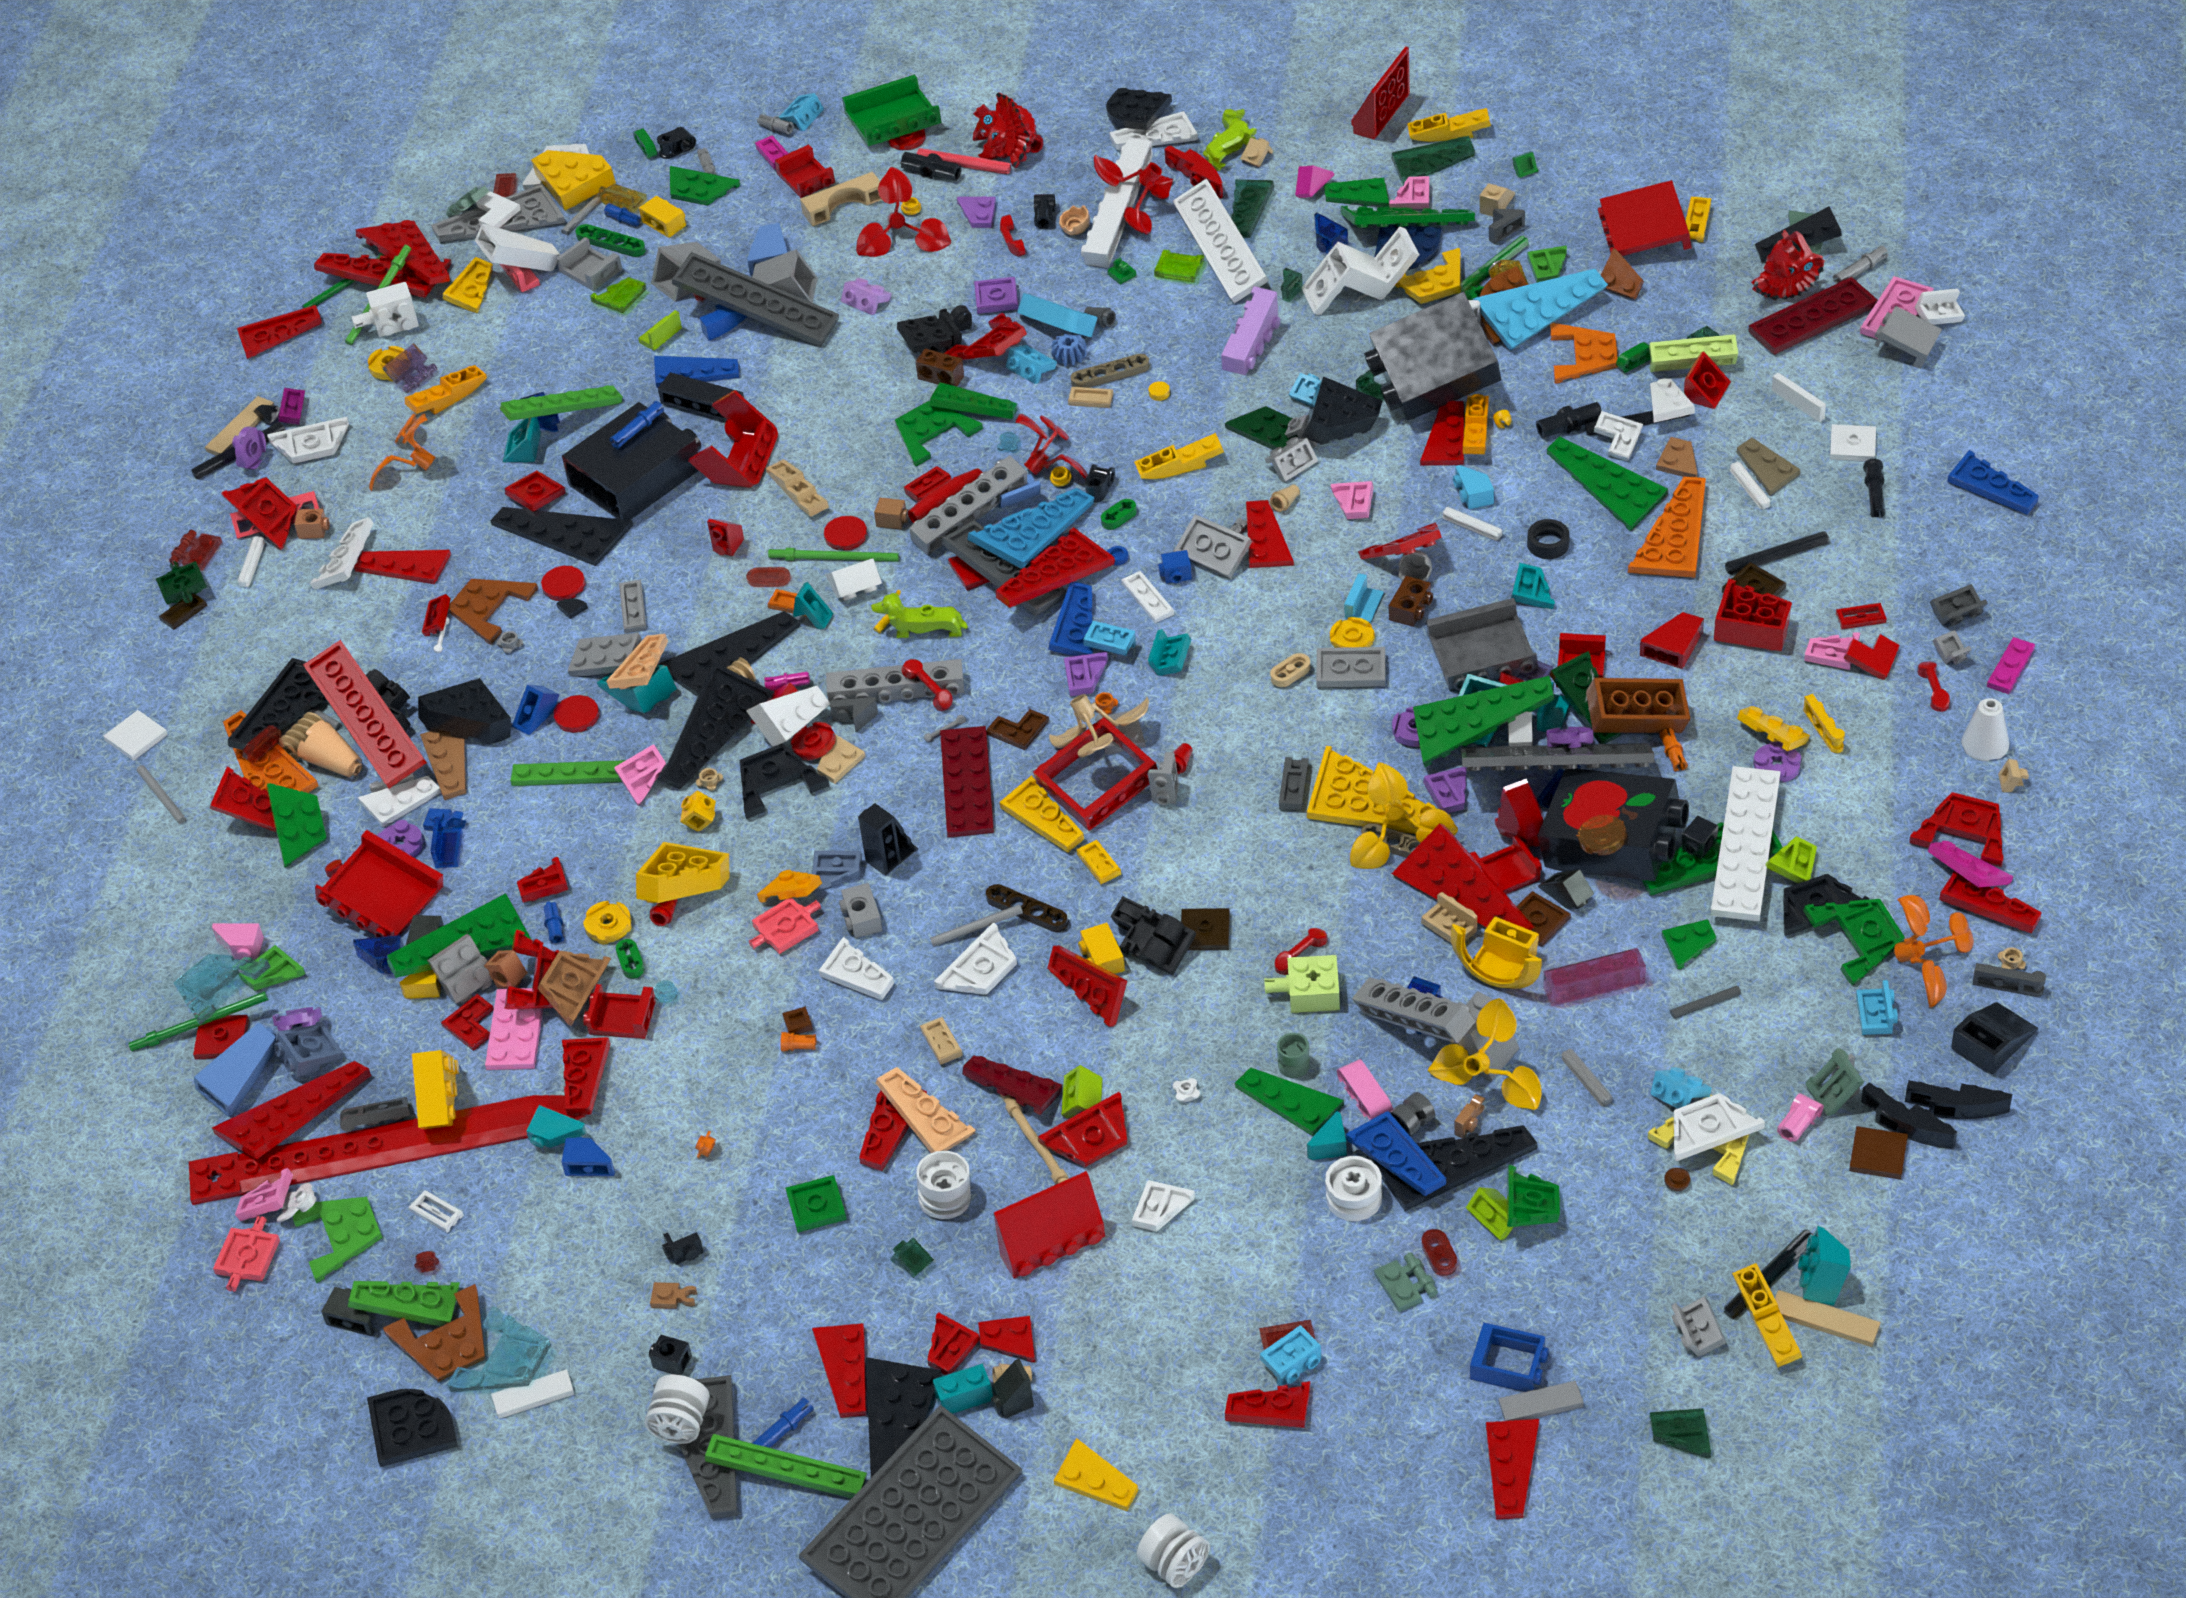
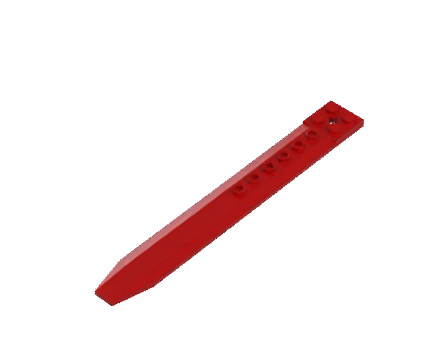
M531 1095L456 1110V1117L453 1120L452 1126L421 1129L418 1128V1118L275 1146L258 1159L246 1153L238 1154V1152L188 1161L190 1200L192 1205L245 1195L255 1190L267 1180L270 1184L281 1178V1171L286 1168L293 1174L291 1186L528 1138L526 1130L539 1105L568 1116L565 1110V1095ZM572 1115L568 1117L578 1120L585 1117V1115ZM213 1175L221 1176L215 1182H212V1179H210Z

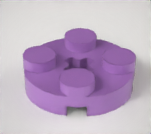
M244 427L238 436H234L232 441L235 448L236 464L241 468L256 469L262 461L258 460L261 453L266 451L265 436L256 427Z
M1413 707L1406 708V712L1400 715L1398 712L1392 720V733L1396 742L1406 746L1419 747L1417 728H1411L1416 725Z
M1568 727V729L1564 730L1553 728L1546 731L1548 747H1558L1561 744H1567L1568 748L1581 747V744L1593 743V729L1589 727Z
M1771 741L1755 752L1753 759L1754 768L1780 771V781L1792 780L1800 771L1801 755L1795 749L1790 751L1783 749L1782 742ZM1774 760H1779V761H1781V764H1782V765H1780V764H1778V763L1775 764V765H1773V761H1774Z
M398 820L395 824L388 826L381 833L377 834L378 837L412 857L419 854L422 849L423 836L420 829L413 824H408L406 820ZM403 840L404 844H396V841Z
M313 1007L286 1011L285 1016H280L279 1013L273 1015V1024L277 1026L278 1031L292 1029V1026L301 1023L302 1027L312 1026L320 1021L319 1018L322 1017L321 1007H317L314 1010Z

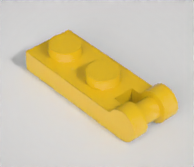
M1691 196L1686 216L1690 239L1704 242L1712 198Z
M1814 694L1804 696L1803 711L1831 752H1842L1845 732L1842 729L1836 728L1833 718L1827 715L1822 702H1818Z

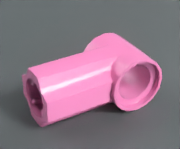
M1799 1093L1790 1107V1112L1779 1124L1777 1132L1782 1138L1790 1142H1796L1810 1124H1815L1813 1121L1816 1117L1821 1116L1824 1105Z

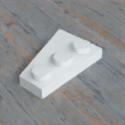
M844 937L819 969L820 977L879 1000H883L894 984L893 977L875 962H870L864 957L863 952L858 948H853Z

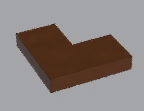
M1031 709L1027 711L1018 723L997 716L987 728L986 734L1026 750L1049 722V716Z

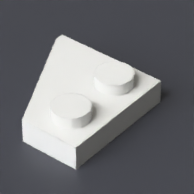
M1148 1180L1132 1218V1226L1157 1232L1194 1200L1195 1191Z

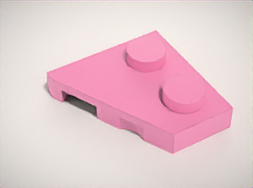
M1429 176L1408 177L1404 182V186L1400 187L1397 191V197L1394 200H1390L1389 207L1429 208Z

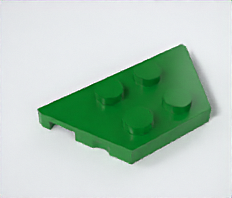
M670 166L671 199L708 206L717 198L726 195V191L740 186L739 179Z
M268 783L267 792L284 867H288L297 858L304 856L313 847L320 845L326 840L317 795Z
M1508 1165L1507 1227L1558 1222L1560 1215L1559 1186L1549 1181H1544L1531 1173L1528 1175V1178L1515 1173L1517 1167Z

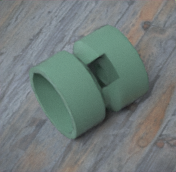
M1288 1033L1280 1037L1277 1042L1279 1071L1289 1078L1302 1077L1310 1069L1309 1042L1307 1038L1299 1033Z

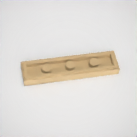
M257 396L205 446L206 452L218 455L233 447L232 441L234 436H238L244 427H255L262 420L253 411L260 405L274 406V402Z
M1781 1290L1777 1291L1775 1300L1784 1320L1873 1347L1881 1322L1819 1302L1803 1299V1297Z

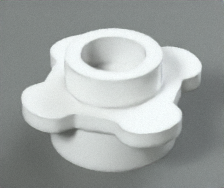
M1194 1078L1173 1083V1089L1177 1093L1176 1100L1189 1102L1200 1096V1091L1196 1088L1197 1081Z

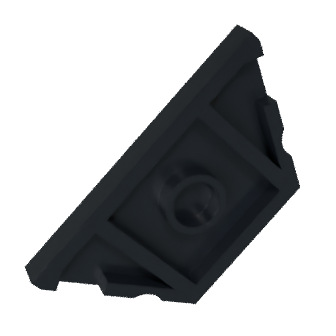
M1829 874L1784 888V935L1787 936L1813 927L1803 912L1806 905L1814 904V907L1825 906L1826 903L1834 902L1836 905L1848 904L1849 901L1869 900L1867 896L1859 897L1852 892L1853 888L1838 882L1836 878Z

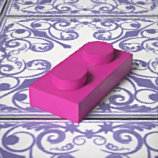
M773 135L755 142L756 149L773 169H776V159L789 154Z

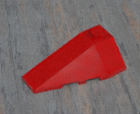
M1527 779L1503 787L1500 799L1502 805L1497 811L1498 818H1495V825L1499 833L1513 839V836L1518 835L1529 847L1540 846L1537 835L1545 816Z

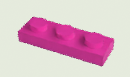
M2013 637L1989 678L1987 687L2009 694L2033 653L2035 644Z

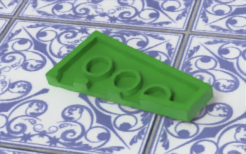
M354 1281L348 1307L441 1327L451 1322L456 1302L454 1294L458 1292L460 1282H451L450 1285H438V1282H427V1285H412V1282H401L399 1285H393L387 1281Z

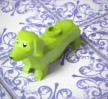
M1243 108L1236 111L1233 109H1226L1224 111L1222 123L1226 130L1222 133L1217 132L1203 151V156L1212 164L1216 171H1220L1226 166L1223 162L1220 163L1226 155L1239 150L1243 144L1247 146L1250 138L1256 139L1254 135L1257 129H1249L1248 123L1241 120L1245 115V109Z
M896 593L885 595L881 602L871 605L873 612L888 614L891 625L898 630L897 638H909V632L919 634L939 629L951 631L949 632V637H961V627L964 629L968 628L960 612L952 606L933 607L926 604L922 607H904L899 595Z

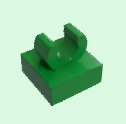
M1529 151L1512 157L1517 177L1521 178L1538 172L1533 152Z
M1122 258L1114 260V266L1107 270L1108 275L1120 285L1136 276V270L1125 261H1122Z

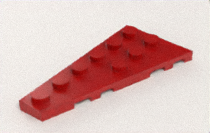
M323 253L314 263V269L325 274H332L345 279L379 286L392 266V260L387 256H380V259L369 258V255L351 258L348 254ZM444 259V262H441L446 270L452 264L451 259ZM403 267L401 270H398L389 286L406 282L411 295L425 298L436 284L430 285L415 275L414 270H407Z
M1073 527L1069 530V534L1066 537L1062 536L1058 539V543L1055 546H1049L1032 560L1028 568H1022L1016 578H1010L996 590V598L1011 608L1114 565L1115 557Z
M352 1061L212 1127V1130L222 1140L258 1159L372 1075L369 1068L356 1061Z

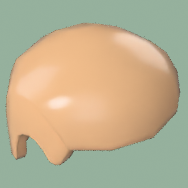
M1074 205L1071 206L1069 210L1062 213L1059 219L1060 227L1069 235L1084 233L1090 224L1089 211L1084 205L1081 208H1077Z

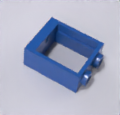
M1483 1322L1470 1364V1379L1522 1392L1534 1390L1535 1384L1540 1385L1543 1374V1370L1540 1369L1541 1363L1546 1364L1549 1355V1348L1545 1347L1546 1336ZM1492 1344L1535 1354L1529 1375L1486 1366Z

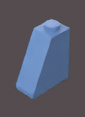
M780 223L759 227L747 257L750 275H753L755 264L787 253Z

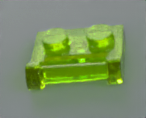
M1164 249L1155 267L1154 276L1194 283L1204 263V255L1197 254L1193 256L1172 253L1170 250Z

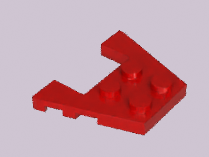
M1000 313L988 322L990 328H992L990 332L970 346L956 344L944 354L962 358V360L1000 356L1006 352L1007 348L1018 344L1027 333L1022 325L1016 321L1012 322L1010 317Z
M1436 522L1418 528V532L1384 545L1370 546L1358 551L1361 560L1392 554H1403L1404 556L1416 552L1415 548L1422 546L1426 548L1435 545V540L1442 538Z
M1951 792L1935 809L1934 814L1929 819H1925L1921 823V827L1910 835L1909 843L1929 848L1930 844L1933 843L1937 831L1986 843L1981 854V860L1998 867L2003 865L2000 809L1997 803Z
M516 929L512 950L515 953L536 957L532 991L509 986L506 991L504 1009L554 1008L538 990V986L559 953V950L554 952L543 946L542 941L538 939L533 941L525 937L524 932Z

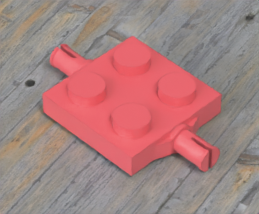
M789 898L752 920L753 927L760 934L749 940L750 946L755 949L765 942L781 954L819 931L818 924L810 915L821 909L820 903L815 900L804 907L793 898Z
M260 1216L256 1217L252 1228H231L213 1267L214 1273L230 1277L226 1285V1289L230 1292H236L238 1284L242 1279L263 1281L280 1239L277 1234L262 1231L267 1222L263 1216L261 1218Z

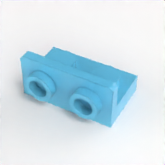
M815 93L799 95L779 118L793 124L796 123L800 131H805L824 108Z
M1027 345L1010 348L1006 368L1037 384L1040 382L1042 373L1056 368L1057 361Z
M1300 373L1289 393L1290 398L1311 406L1314 393L1321 380L1313 374L1305 375Z
M1093 621L1083 639L1084 646L1126 656L1130 647L1135 648L1136 636L1133 630Z
M1300 1325L1261 1352L1260 1360L1277 1377L1278 1386L1285 1385L1286 1383L1292 1384L1306 1369L1311 1370L1319 1364L1321 1360V1345Z

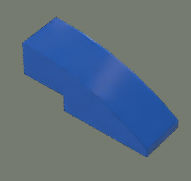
M717 304L715 305V312L700 317L702 332L709 341L736 327L748 316Z

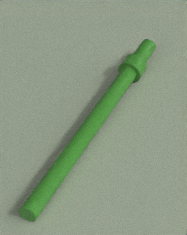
M404 245L399 255L394 257L391 262L392 266L377 289L390 285L398 270H401L405 265V259L412 250L410 246ZM369 303L367 304L362 313L369 312ZM363 326L357 329L353 327L345 339V343L352 345Z
M786 547L785 550H768L769 558H785L786 561H795V559L866 561L872 558L874 561H899V553L796 550V548Z

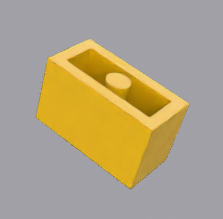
M657 195L639 207L641 221L668 238L686 226L684 211Z
M1107 922L1080 931L1081 941L1078 942V946L1082 956L1086 955L1087 960L1114 974L1125 971L1124 957Z

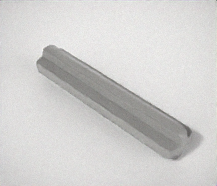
M1568 1049L1562 1053L1563 1062L1597 1102L1603 1107L1610 1104L1613 1098L1612 1095L1574 1050Z

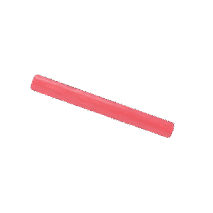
M919 148L917 151L918 155L926 157L931 153H935L943 161L955 163L965 168L1001 174H1009L1011 171V164L1008 162Z

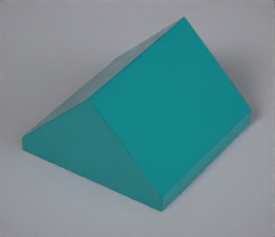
M537 417L523 419L508 433L502 462H535L541 436Z

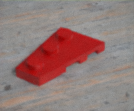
M1311 1381L1301 1382V1386L1288 1388L1287 1385L1277 1386V1390L1267 1392L1256 1389L1228 1394L1225 1421L1305 1428Z

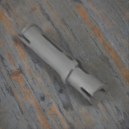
M1879 246L1874 251L1863 254L1861 259L1834 274L1833 279H1836L1834 282L1837 284L1850 277L1854 278L1867 269L1871 270L1878 262L1888 257L1887 249L1884 246Z

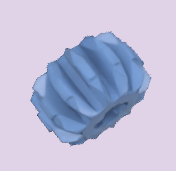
M1073 332L1070 335L1064 333L1063 336H1056V340L1052 341L1051 353L1053 360H1056L1057 364L1063 363L1066 367L1068 363H1071L1074 366L1075 362L1081 363L1082 358H1086V342L1081 338V335L1074 336Z

